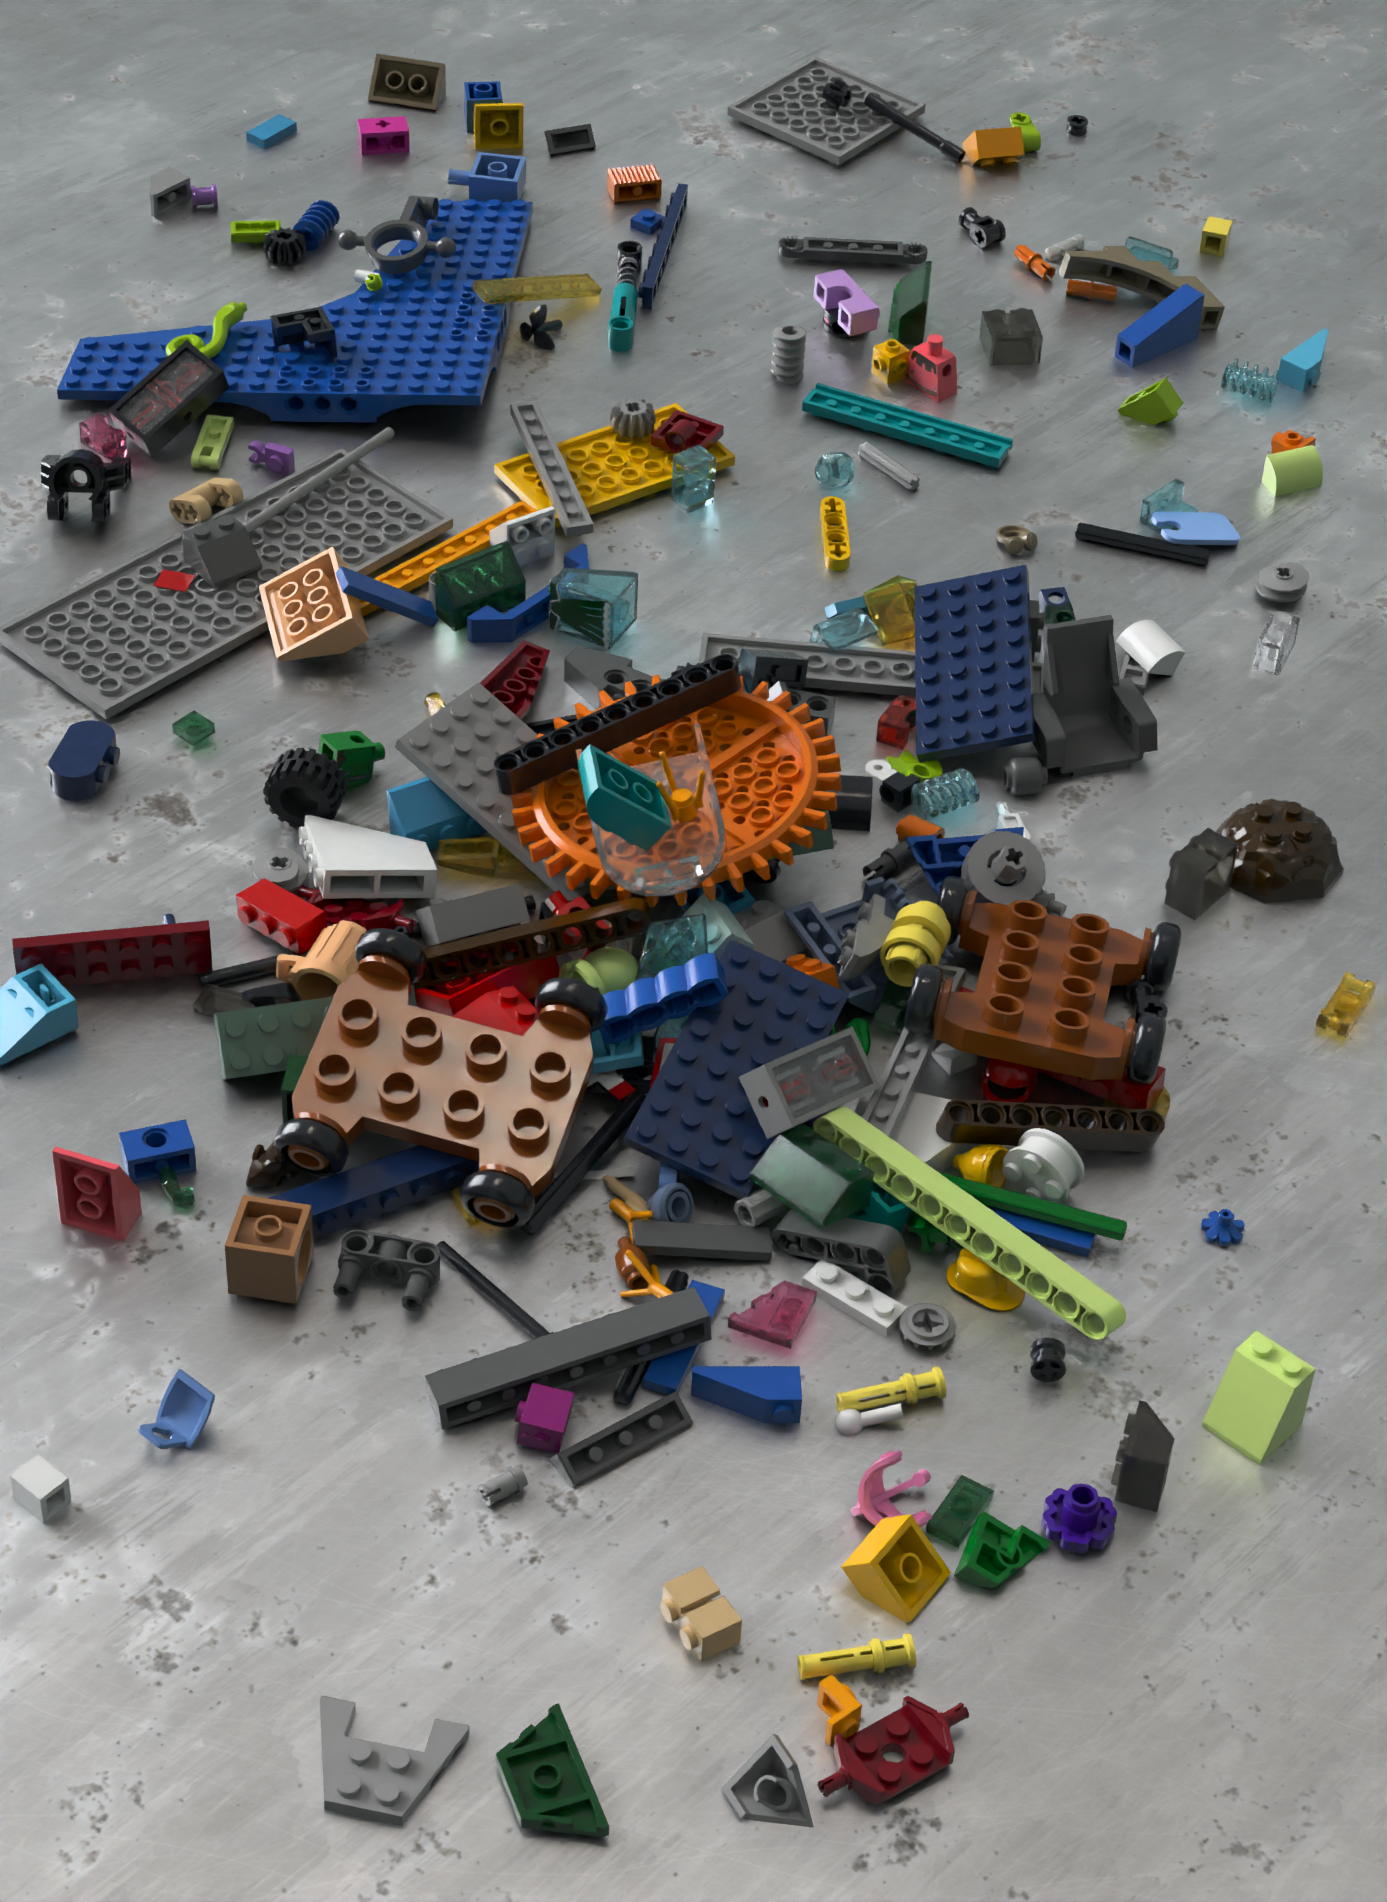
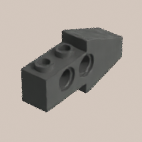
M576 646L564 659V681L595 709L601 707L598 692L604 690L615 701L626 697L625 682L631 681L636 687L637 692L651 686L652 676L633 669V660L579 646Z

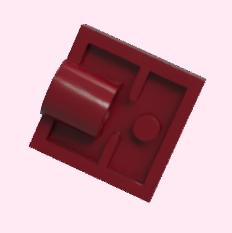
M676 410L651 435V445L664 451L684 456L687 459L699 461L723 436L724 426Z

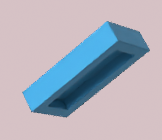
M278 114L247 131L246 141L265 149L297 131V122Z

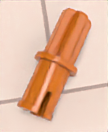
M1018 245L1016 247L1014 256L1026 265L1028 271H1034L1044 281H1049L1046 274L1051 279L1053 278L1055 268L1045 262L1041 254L1034 253L1025 245Z
M1068 279L1066 295L1088 297L1090 301L1091 298L1115 301L1116 286L1097 284L1094 281L1084 282Z

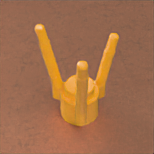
M661 751L659 756L672 796L670 797L662 782L658 781L656 786L671 811L672 819L680 822L690 821L697 816V808L704 806L702 796L706 772L705 770H700L695 796L686 788L678 789L666 754Z

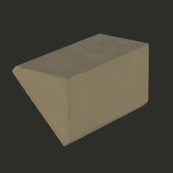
M376 53L368 101L433 111L438 110L446 96L445 64Z

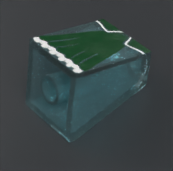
M563 568L549 582L550 605L548 607V616H550V629L611 649L637 619L638 573Z

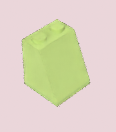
M1256 1330L1234 1351L1205 1415L1202 1426L1261 1465L1302 1425L1316 1368Z

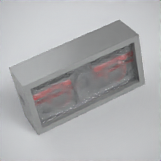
M853 1026L768 1062L739 1077L767 1139L880 1088V1084Z

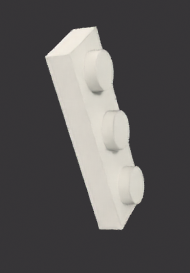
M820 1260L802 1277L801 1287L885 1337L899 1325L900 1317L907 1309L906 1306L828 1261Z

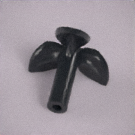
M544 304L536 307L529 315L531 325L523 322L519 330L521 337L525 341H529L532 335H534L535 345L545 350L555 349V345L547 332L560 330L563 324L559 319L545 322L547 306Z

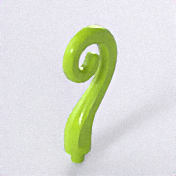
M230 302L216 313L213 320L212 339L206 346H204V342L199 336L182 335L174 338L167 344V357L186 340L209 359L216 356L225 346L228 330L243 320L244 312L247 311L246 304L244 302L238 304Z

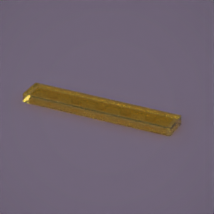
M588 273L475 280L472 286L474 292L485 304L599 296L602 290Z

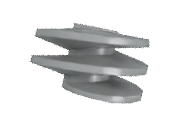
M1294 562L1267 566L1261 569L1258 574L1256 589L1261 596L1271 601L1292 602L1300 599L1305 594L1309 574L1304 566Z
M285 850L268 851L260 854L252 864V880L254 884L265 878L296 896L299 886L302 887L304 885L308 887L307 863L301 856Z

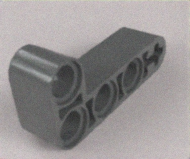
M792 1208L771 1234L773 1244L782 1252L863 1268L868 1285L889 1297L894 1295L911 1271L904 1239L898 1230L888 1225Z

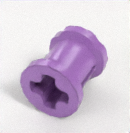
M212 184L211 187L196 188L195 185L191 186L193 208H197L198 205L212 204L214 207H218L216 184Z

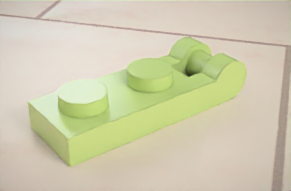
M206 416L192 452V468L208 466L211 470H220L221 460L234 428V417Z

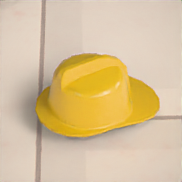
M964 1247L960 1251L959 1258L950 1264L946 1271L947 1281L953 1289L991 1310L1008 1311L1015 1309L1022 1303L1025 1297L1023 1289Z

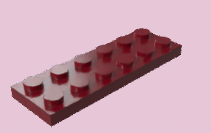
M209 920L12 939L16 975L38 964H42L63 987L200 974L213 971Z

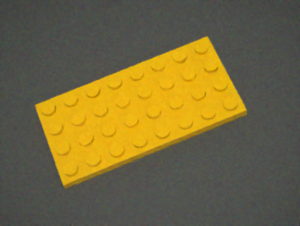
M677 403L655 410L656 423L654 424V429L651 430L650 435H643L641 439L638 437L631 439L628 436L622 438L620 434L614 433L613 427L609 425L556 443L589 515L735 465V455L719 441L699 461L690 460L684 456L652 446L651 435L676 410L687 413ZM529 453L494 464V473L521 500L537 510L552 506ZM555 513V527H560V521Z

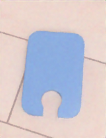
M1159 511L1152 514L1151 521L1155 526L1163 527L1170 525L1179 529L1161 530V535L1164 539L1173 544L1236 545L1240 540V535L1228 519L1218 513Z

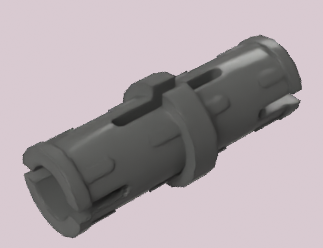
M905 840L893 849L887 848L881 853L880 858L863 867L864 877L875 871L867 881L878 877L883 878L889 872L894 873L898 871L904 862L914 856L912 851L907 849L909 846Z

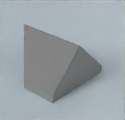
M772 1734L721 1789L741 1819L814 1828L798 1765L779 1736Z

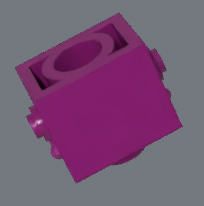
M532 1382L527 1401L519 1402L515 1416V1422L520 1423L517 1444L556 1454L559 1453L570 1419L574 1393Z

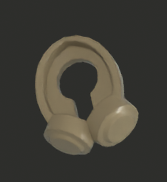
M1005 525L997 530V540L1005 544V548L1010 554H1019L1023 549L1026 551L1035 550L1038 545L1036 534L1023 526Z

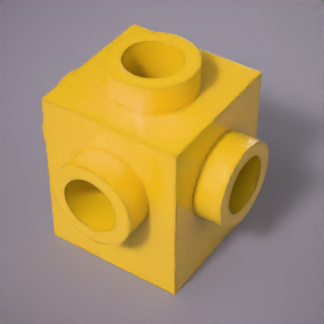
M894 338L873 346L871 373L887 385L903 379L910 358V350Z

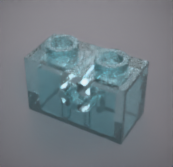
M701 445L673 455L671 500L686 513L714 503L716 457Z

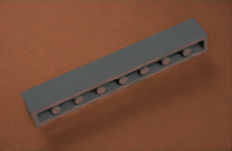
M695 1287L674 1292L670 1295L425 1375L428 1399L443 1430L515 1406L520 1401L526 1402L532 1382L562 1390L712 1340L710 1315Z

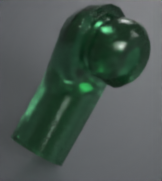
M169 1166L161 1168L158 1172L161 1187L174 1206L184 1208V1205L194 1204L193 1189L189 1186L180 1189L174 1169Z

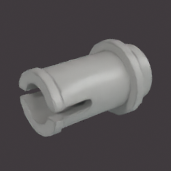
M508 1466L505 1468V1473L484 1484L478 1485L479 1494L485 1492L486 1495L481 1498L487 1506H491L514 1492L517 1494L523 1492V1487L528 1485V1481L519 1466L514 1468Z

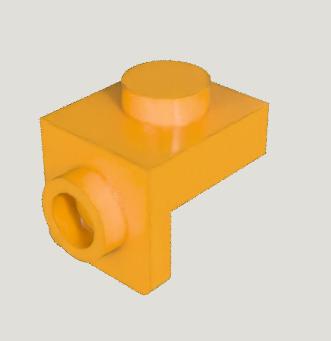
M830 1674L819 1682L817 1705L829 1717L826 1726L825 1742L832 1747L837 1734L840 1733L843 1739H846L858 1731L862 1704L856 1699L853 1691L847 1685L841 1684Z

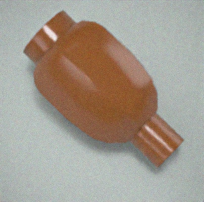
M621 1237L618 1240L619 1250L615 1254L616 1269L622 1283L631 1290L644 1289L647 1287L648 1282L626 1256V1251L631 1250L651 1274L648 1259L641 1248L632 1244L630 1237Z

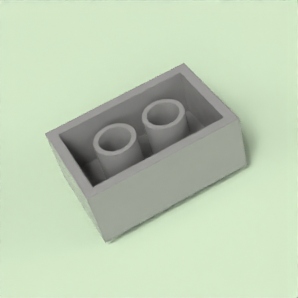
M520 883L416 910L425 947L461 940L460 938L463 937L469 938L489 933L491 930L498 931L521 925V922L530 920Z

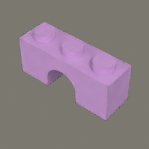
M843 269L815 275L814 298L825 310L839 308L838 324L849 336L877 330L878 318L880 317L878 305L869 298L866 292Z

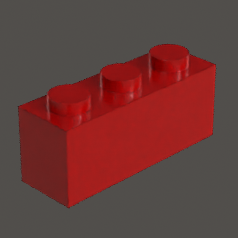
M265 878L235 895L238 907L237 916L243 924L254 928L264 936H268L283 947L289 948L299 955L310 950L323 929L328 927L325 911Z

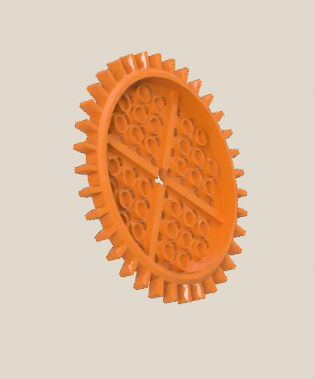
M659 675L652 676L651 686L662 681ZM740 675L741 688L736 693L606 753L655 781L662 782L667 792L670 791V787L659 756L661 751L666 754L678 789L686 788L695 796L700 770H705L706 772L702 796L704 806L697 808V816L687 822L674 821L668 808L672 827L648 851L636 845H630L622 837L612 832L604 831L590 819L586 809L578 766L527 790L511 795L513 808H518L512 810L515 828L521 827L518 828V834L522 846L534 843L529 846L531 860L534 863L554 854V856L545 861L547 875L550 878H553L568 867L571 868L565 874L567 887L570 890H574L588 877L592 879L589 884L592 898L597 900L610 885L617 887L619 901L629 899L633 890L645 891L647 903L650 907L656 906L659 891H674L678 905L684 906L688 896L687 889L703 887L705 896L709 901L716 899L715 883L729 879L731 885L739 893L744 891L742 874L752 869L765 881L770 879V869L767 861L772 857L791 866L794 863L792 848L788 847V844L793 842L807 849L813 846L812 832L804 829L805 826L824 831L827 829L826 812L814 809L836 811L837 809L836 793L823 792L841 791L842 788L840 773H832L841 771L839 753L832 754L836 752L833 735L822 737L826 735L822 718L806 723L811 720L808 704L804 703L792 711L786 712L792 707L790 692L784 691L770 702L767 700L770 697L767 682L762 681L750 694L744 692L743 676ZM631 681L625 682L626 697L637 693V689ZM604 690L598 693L601 707L593 712L624 698L613 701L611 696ZM580 702L574 705L577 719L593 713ZM559 717L553 720L555 730L569 724V722ZM539 733L536 736V739L543 736V734Z

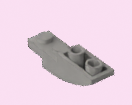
M877 894L873 895L869 903L864 902L861 905L856 919L859 920L853 931L848 929L841 940L840 947L843 950L838 959V964L841 965L839 978L844 981L857 977L872 965L880 953L887 935L890 933L894 920L884 915L886 899Z

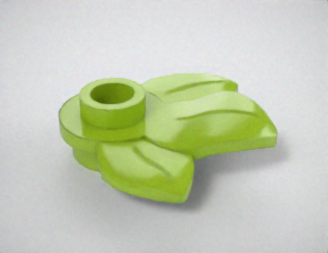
M909 750L903 751L899 758L887 756V762L891 765L892 769H895L905 777L912 773L920 778V790L929 789L933 781L940 779L942 775V767L938 760L919 763Z

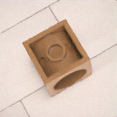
M248 1195L242 1196L225 1243L229 1294L297 1304L314 1254L312 1205Z

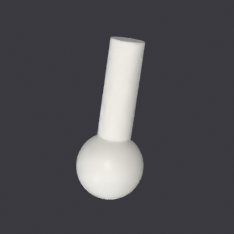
M901 1403L861 1413L855 1409H845L836 1416V1429L844 1435L853 1436L859 1434L865 1426L904 1418Z

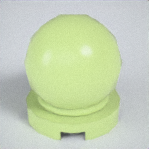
M608 946L595 949L584 960L577 958L564 963L560 968L559 977L573 978L585 982L598 990L601 995L615 990H625L630 984L640 980L641 969L637 960L626 950Z

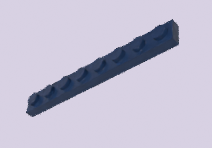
M678 183L676 192L671 193L670 205L666 207L665 218H662L661 230H658L656 243L653 244L652 256H649L647 269L644 270L643 283L639 285L638 298H642V309L652 310L687 208L688 184Z

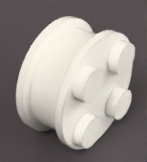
M1033 1128L1027 1130L1020 1137L1018 1147L1012 1148L1005 1155L1002 1173L1018 1193L1063 1204L1069 1196L1070 1189L1077 1187L1083 1180L1085 1170L1081 1157L1069 1142L1052 1131Z

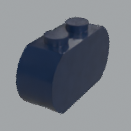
M94 720L80 721L69 726L48 762L51 778L50 786L55 795L71 801L86 800L97 795L102 784L107 783L113 765L118 764L120 758V748L116 746V735L112 727L106 723Z

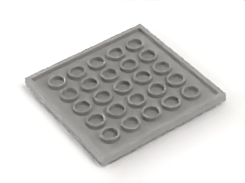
M814 56L728 106L727 115L737 119L739 122L753 126L759 131H764L776 139L786 141L794 147L806 150L814 156L828 160L832 164L840 165L901 128V126L887 117L876 113L864 105V100L869 93L877 95L888 102L890 106L913 120L925 113L926 104ZM836 78L845 81L849 85L848 89L852 92L849 104L846 107L840 106L838 111L829 108L825 104L826 100L822 98L825 85L829 82L834 83Z

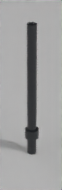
M441 1241L436 1245L440 1250V1256L535 1339L555 1333L547 1331L445 1241Z

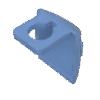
M179 1369L163 1396L156 1422L140 1425L138 1432L160 1449L182 1446L191 1449L207 1423L215 1395L182 1369ZM153 1432L160 1433L163 1435L168 1434L170 1436V1439L160 1438L156 1436Z

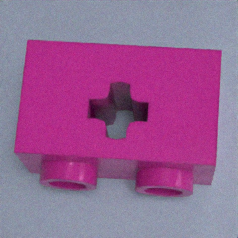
M406 116L358 119V142L361 154L410 152L409 128Z

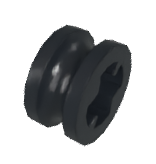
M1080 115L1068 117V125L1066 126L1068 134L1083 136L1087 133L1088 119Z

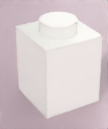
M39 1454L27 1463L21 1464L10 1475L13 1499L42 1523L71 1502L69 1478Z

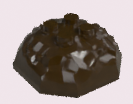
M1267 799L1263 800L1260 804L1256 802V804L1251 803L1244 808H1240L1234 811L1220 825L1208 844L1225 885L1263 903L1323 898L1342 876L1344 870L1339 859L1337 840L1332 836L1329 826L1322 818L1316 816L1314 811L1302 807L1297 802Z

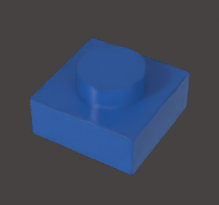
M643 209L631 218L630 227L652 235L661 228L662 218H665V216L657 214L653 210Z

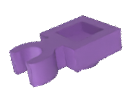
M256 440L248 446L249 450L255 451L249 457L250 462L254 464L263 462L266 465V470L284 476H289L295 472L294 449L273 442H269L265 446L262 442Z

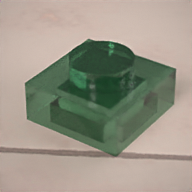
M195 710L172 724L173 733L192 746L215 733V723Z

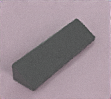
M677 1391L557 1453L550 1460L573 1488L693 1424V1421Z

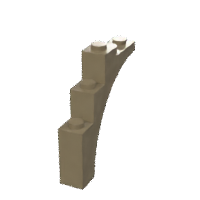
M1103 246L1102 251H1066L1059 271L1063 279H1082L1118 286L1141 294L1158 303L1181 286L1188 284L1205 295L1199 329H1217L1225 308L1196 276H1174L1161 261H1139L1125 246Z

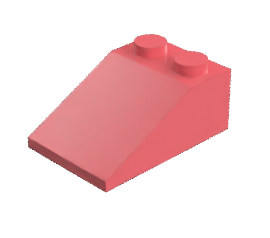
M55 1146L52 1153L61 1223L124 1242L142 1214L140 1190L117 1164Z

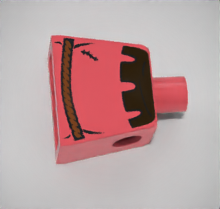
M932 334L928 336L926 342L911 350L904 381L938 403L957 394V367L955 355L943 347V337L938 334Z

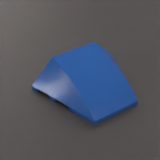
M1024 827L995 829L993 832L1010 831L1023 836ZM936 835L906 837L905 841L938 898L943 879L947 876L961 878V868L966 855L974 843L985 835L937 839ZM996 880L994 882L1001 886H1012L1017 881L1012 884H1002Z

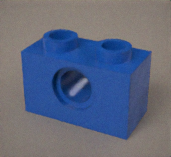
M186 1119L119 1133L123 1165L126 1174L134 1184L197 1171L195 1146Z

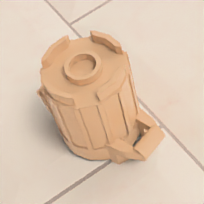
M344 920L340 921L339 924L329 925L323 929L306 957L287 954L278 955L276 977L285 983L291 982L301 1001L335 996L338 986L358 970L359 964L355 958V950L360 936L367 930L354 922Z

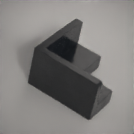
M322 306L270 316L275 346L309 341L310 344L323 342L331 357H338L335 329Z
M741 649L739 674L743 676L746 692L750 694L762 681L768 683V689L778 681L784 682L787 688L804 689L809 660L793 652Z

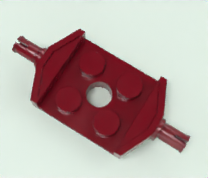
M304 885L302 887L299 886L297 889V896L308 900L310 904L325 911L326 921L332 925L339 924L340 921L344 920L354 922L364 927L367 931L377 928L394 930L399 926H404L411 933L416 928V920L404 917V900L401 899L388 907L385 903H373L363 898L323 899L320 889H313Z
M906 1696L903 1698L902 1708L846 1739H843L840 1733L837 1734L834 1741V1754L838 1769L836 1773L818 1781L820 1792H823L824 1797H828L833 1792L845 1787L847 1790L852 1789L868 1803L881 1804L953 1763L955 1750L950 1727L969 1718L968 1709L966 1706L964 1707L963 1703H959L944 1713H938L937 1710L922 1702ZM888 1752H895L900 1754L903 1760L895 1763L887 1761L883 1755Z

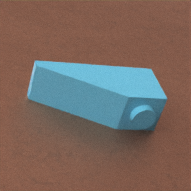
M1326 328L1322 329L1283 356L1280 360L1277 380L1301 392H1304L1312 385L1314 386L1321 375L1320 368L1329 330Z

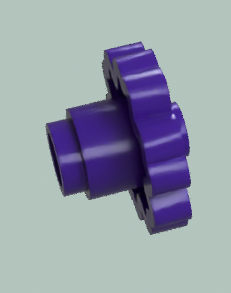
M1074 1484L1068 1491L1062 1488L1055 1489L1052 1495L1045 1499L1041 1526L1049 1540H1060L1063 1550L1082 1554L1087 1552L1089 1547L1102 1549L1106 1543L1113 1539L1117 1511L1113 1507L1111 1499L1099 1497L1097 1490L1092 1486Z

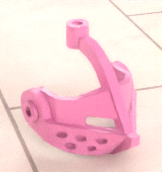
M892 1450L880 1456L881 1459L874 1462L863 1475L859 1485L856 1506L850 1510L852 1515H861L875 1526L881 1519L903 1516L904 1514L895 1508L889 1498L912 1486L922 1487L931 1479L929 1471L921 1469L911 1479L885 1491L882 1478L885 1468L901 1461L903 1454L901 1450L896 1452ZM926 1510L912 1514L920 1527L926 1525L927 1521L932 1519L931 1514L927 1513Z

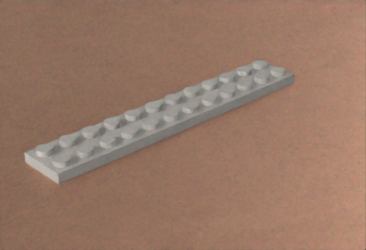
M703 633L699 663H703L721 654H730L736 657L739 667L741 649L793 652L809 660L804 687L879 693L882 695H901L916 698L915 652L710 633ZM1032 662L1033 693L1043 692L1044 663Z

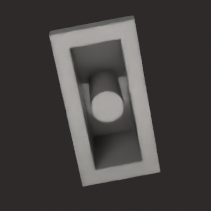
M168 167L151 176V216L156 217L191 200L190 177L172 167Z

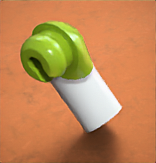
M361 269L356 270L354 275L356 282L366 284L367 289L371 292H376L382 288L383 282L379 273Z

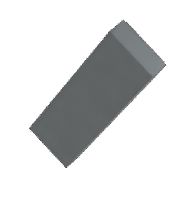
M651 1220L633 1221V1245L641 1248L645 1254L771 1261L770 1227Z

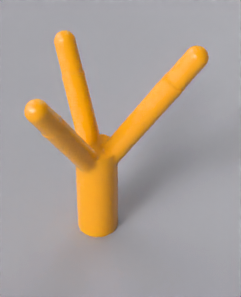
M614 1198L609 1204V1209L627 1222L633 1244V1221L650 1220L647 1218L652 1217L653 1212L634 1211L618 1198Z
M631 1250L626 1251V1256L649 1283V1286L645 1289L622 1291L620 1293L621 1298L651 1295L661 1298L674 1293L661 1284L659 1271L655 1264L651 1265L650 1274Z

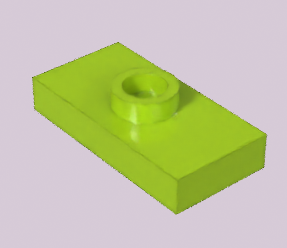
M281 221L230 222L231 243H262L265 240V235L270 233V230H279Z

